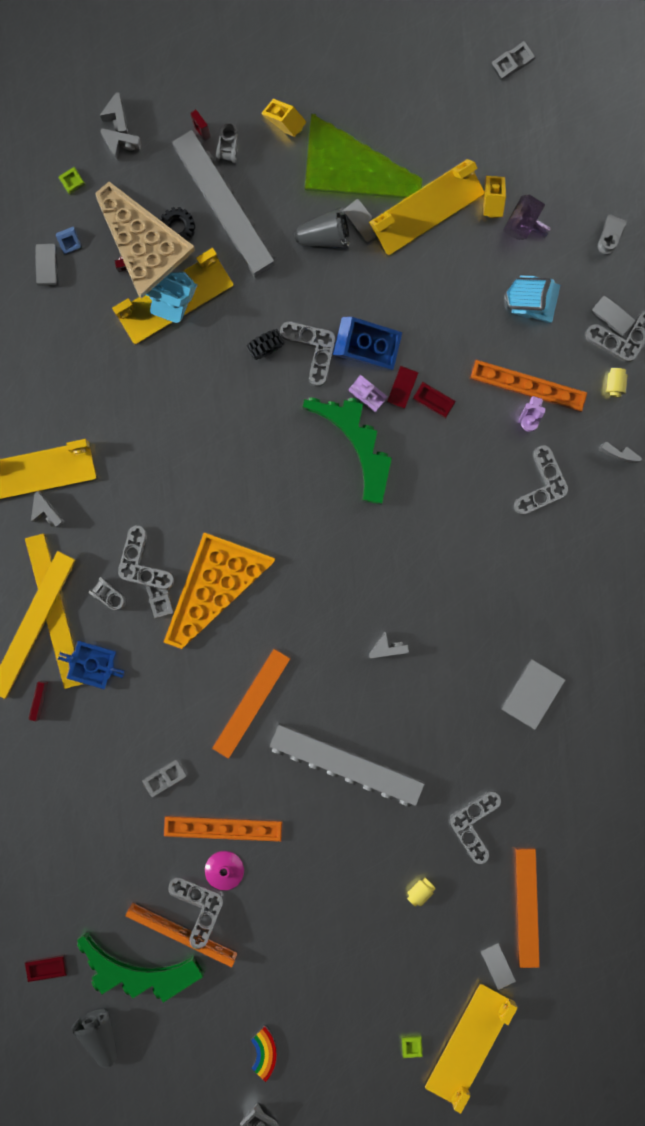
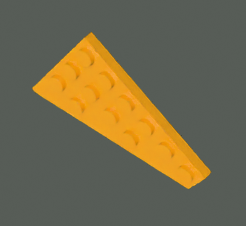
M203 533L164 643L183 649L275 562V558Z

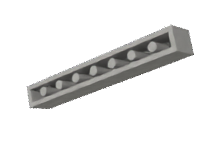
M190 130L172 142L174 149L254 277L275 265L273 259L276 258L270 248L266 249L263 244L265 242L264 237L260 232L256 233L253 226H255V223L250 215L246 217L243 210L245 208L240 199L236 200L232 195L235 193L230 183L226 184L222 179L224 174L219 166L215 167L212 163L214 158L210 151H205L202 147L204 142L200 135H195Z
M278 724L270 744L274 753L279 755L289 754L291 755L290 759L301 763L303 760L309 763V767L319 770L320 767L328 770L327 774L333 777L343 776L348 783L356 785L358 782L364 785V789L374 792V790L382 792L381 796L391 800L393 797L400 799L399 803L408 807L411 804L416 806L424 787L423 781L282 724Z

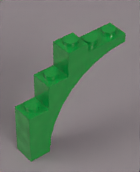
M309 397V400L304 399L303 410L316 413L328 419L341 429L351 441L363 469V501L382 505L392 458L388 457V453L377 451V454H373L377 430H374V427L370 425L359 427L363 404L360 403L359 399L355 398L344 400L343 407H339V403L328 401V404L320 403V399Z
M87 932L77 939L79 950L88 957V964L91 969L97 971L92 976L91 982L94 989L100 991L101 994L106 993L122 982L124 992L127 995L130 994L133 999L153 986L154 995L164 1003L201 979L205 973L195 956L167 967H138L121 962L107 954L94 942Z

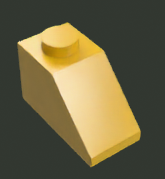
M272 99L261 113L281 131L293 137L299 134L307 123L294 106L276 99Z
M486 175L483 216L490 218L503 217L506 200L505 177Z

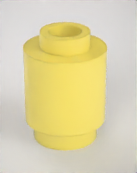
M611 368L610 373H608L606 392L610 393L611 397H621L622 394H626L628 378L626 369Z
M427 878L420 879L407 892L409 895L407 899L415 907L417 905L422 907L434 894L433 891L436 888Z

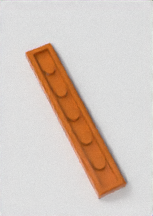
M475 360L470 379L525 396L541 398L543 401L582 412L587 397V392L480 360Z
M273 649L212 749L228 759L230 758L288 664L289 657Z
M165 816L164 836L281 842L282 821Z
M515 848L519 967L537 968L540 966L536 849Z
M135 903L130 905L125 915L126 917L194 949L189 942L191 930ZM198 934L197 937H193L196 940L195 944L199 945L200 942H204L201 939V935ZM209 939L205 947L194 949L230 967L233 966L237 957L236 952Z

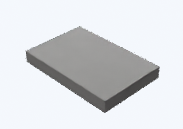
M531 659L501 709L535 730L565 682V679Z

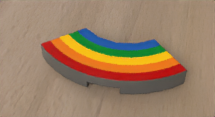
M264 1025L251 1038L257 1052L256 1061L251 1069L266 1082L274 1070L277 1050L271 1031Z

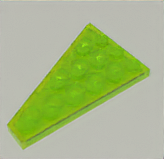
M311 114L305 190L407 198L422 188L421 177L410 173L408 169L397 165L388 157L372 150L368 145L362 144L354 139L353 136L317 117L316 114Z

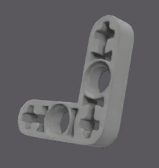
M645 311L637 318L626 340L597 324L591 325L586 330L585 337L590 343L624 362H631L638 356L645 343V328L637 326L638 324L642 326L645 322L643 316L645 317ZM596 329L598 330L597 334L599 336L603 337L604 334H606L607 336L603 339V342L600 343L599 341L602 338L598 336L592 338V333L590 331H594ZM635 331H640L643 334L642 341L634 340L633 333ZM607 339H615L617 342L616 347L609 348L606 344ZM631 343L633 345H636L631 350V354H633V356L630 355L629 357H626V352H624V350H628L631 346Z
M294 322L283 323L280 328V334L283 339L316 347L309 380L314 386L320 387L324 385L327 380L335 345V335L325 329ZM291 326L292 331L298 332L297 328H301L299 339L296 338L297 334L290 333V336H287L283 330ZM306 330H310L313 333V338L309 341L304 340L302 337L303 332ZM316 332H319V337L325 338L326 335H329V339H331L332 342H328V344L326 345L324 344L323 340L318 339V343H315ZM321 353L326 354L328 357L327 362L324 364L317 361V356ZM315 365L320 368H326V370H321V377L324 378L323 380L320 379L319 382H315V378L312 377L317 375L318 368H314Z
M539 446L533 454L546 486L516 500L514 508L519 514L530 513L563 498L568 493L566 481L548 446ZM540 449L543 452L547 451L545 458L547 461L551 459L552 463L542 467L541 464L545 463L542 457H538ZM547 467L555 468L556 475L550 478L546 475ZM559 477L560 481H557L559 487L562 486L564 488L561 491L562 495L554 492L556 485L555 483L550 484L549 481ZM543 492L546 495L544 503L537 502V493ZM529 496H532V502L536 507L533 508V504L526 507V511L519 509L520 501L522 500L526 503L530 501Z
M135 525L131 527L128 531L118 569L119 576L126 582L161 590L171 589L175 580L169 572L140 566L147 533L141 526ZM138 530L142 534V537H138L136 542L140 544V547L130 544V542L135 543L136 538L133 536V533H137ZM132 548L137 549L138 555L133 559L128 558V551ZM126 560L128 562L135 563V565H130V570L132 571V574H128L127 577L123 573V571L127 570L129 566L128 563H125ZM149 571L152 575L151 579L147 582L142 581V573ZM156 573H158L157 577L161 579L167 576L170 582L163 586L161 581L156 580Z
M494 791L484 793L453 813L450 817V824L473 861L477 864L487 862L489 852L472 827V824L500 806L501 798ZM488 796H496L495 804H487L486 808L488 809L484 811L483 806L479 802L482 800L485 804L489 801ZM474 805L479 806L481 809L478 816L470 814V808ZM466 811L471 820L468 822L467 818L462 820V826L454 825L456 822L455 818H463L465 816L463 812ZM466 833L474 834L475 839L472 843L464 841ZM478 842H480V845H477V847L481 852L485 851V853L483 854L484 858H475V856L477 855L476 851L474 850V848H472V850L470 851L469 848L474 847Z
M174 878L168 887L170 895L202 908L189 939L190 945L194 949H202L207 944L222 907V897L215 892L184 879ZM177 883H180V888L186 890L187 886L190 887L186 897L183 896L184 891L182 890L174 892L172 885L176 886ZM198 890L201 893V898L199 900L191 899V891ZM213 898H216V902L219 904L213 908L212 912L216 913L215 915L204 911V909L209 910L211 903L208 900H213ZM209 916L212 920L211 925L203 926L200 921L201 918ZM197 927H199L201 930L208 931V934L206 932L203 933L201 939L204 940V942H200L199 945L195 944L196 940L193 939V937H197L200 932V930L196 929Z

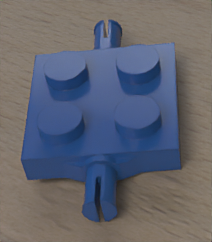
M77 641L72 655L60 652V656H58V660L69 663L66 679L100 689H105L107 680L111 675L123 678L122 674H124V670L113 668L115 651L85 642Z

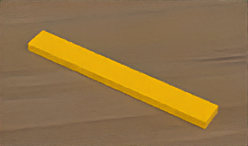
M44 533L25 538L38 589L52 563ZM59 593L46 622L64 689L83 683L66 679L69 663L58 660L60 652L72 655L75 651L62 597Z
M57 551L0 665V697L4 699L8 697L76 559L60 551Z

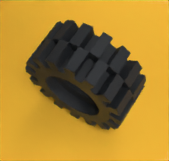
M172 207L170 211L167 209L165 211L166 214H162L160 221L170 227L173 220H182L185 223V228L178 234L185 240L190 241L192 239L191 236H194L195 222L192 215L186 209L182 210L181 207H178V209Z
M273 329L250 341L247 344V348L253 359L258 360L277 351L285 342L278 329Z

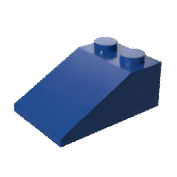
M342 317L333 355L394 370L403 332L355 317Z

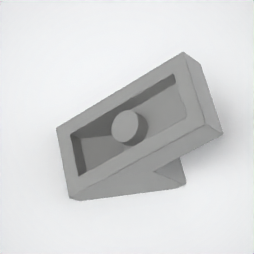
M118 92L114 94L100 114L103 122L113 120L116 132L128 134L123 102Z
M101 128L100 132L117 160L121 146L129 151H134V149L140 150L142 142L139 136Z
M37 491L34 494L31 521L36 522L46 514L45 519L51 526L61 527L65 522L44 495Z
M385 632L369 653V658L409 653L408 645H403V642L391 643L392 647H388Z
M258 1103L244 1116L240 1123L241 1126H279L276 1120L264 1114Z

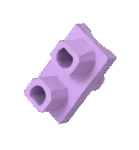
M361 375L348 389L351 394L374 412L379 409L388 397Z
M532 396L530 403H526L518 421L525 431L532 432L537 429L546 409L541 407L543 399Z

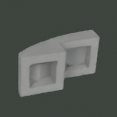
M523 41L491 63L500 77L504 79L533 61L535 56L526 42Z
M356 199L343 209L342 212L351 225L356 228L365 243L370 242L376 237L369 223L373 220V217L359 199Z
M55 243L36 244L37 286L57 285Z
M603 296L592 309L594 315L605 321L608 327L623 337L636 323L627 312L606 296Z
M607 441L602 443L598 449L604 454L620 461L638 463L642 460V457L628 447L623 448L620 452Z
M156 576V580L161 581L163 586H165V579ZM151 577L144 579V582L149 581ZM146 586L154 618L173 613L168 590Z
M175 760L148 776L142 782L150 796L154 797L187 776L178 761Z
M499 944L481 951L498 990L516 982Z

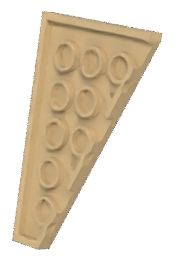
M108 182L95 193L140 298H143L195 251L191 243L112 183Z

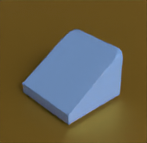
M74 227L56 233V238L64 255L82 248Z

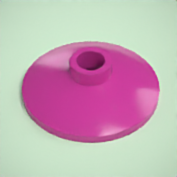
M220 851L213 854L205 866L207 881L218 890L235 888L241 882L244 875V866L241 859L229 851ZM226 869L228 873L226 875H222L220 873V870Z

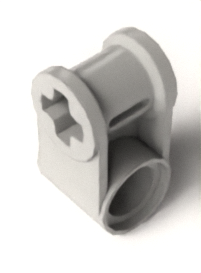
M225 123L220 128L216 161L228 160L236 163L238 131L232 123ZM231 130L234 132L231 138L224 136L226 131Z
M608 215L598 243V249L602 254L608 255L615 250L627 220Z
M102 577L99 578V582L94 589L88 592L112 610H122L127 604L126 597ZM119 596L121 599L118 607H115L112 603L113 598Z

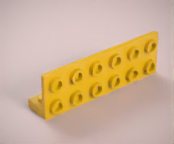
M466 159L369 222L387 255L394 253L485 194L474 172L478 169L475 161Z
M213 248L196 257L197 263L182 271L195 284H198L192 300L187 305L184 316L234 286ZM147 295L143 298L138 297L132 302L127 298L112 307L135 345L173 323L150 313L152 300Z
M87 439L67 442L66 446L0 459V499L95 480L97 477L89 441Z
M479 984L425 1085V1088L430 1092L451 1102L454 1110L460 1114L470 1098L469 1088L504 1023L509 1025L518 1008L515 1001L483 984Z

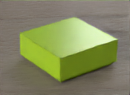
M75 167L58 176L69 195L86 185Z
M421 1035L402 1036L403 1058L423 1057Z

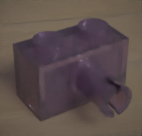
M530 194L521 196L503 231L517 240L527 239L531 230L545 238L548 235L546 231H550L551 227L537 220L545 204Z

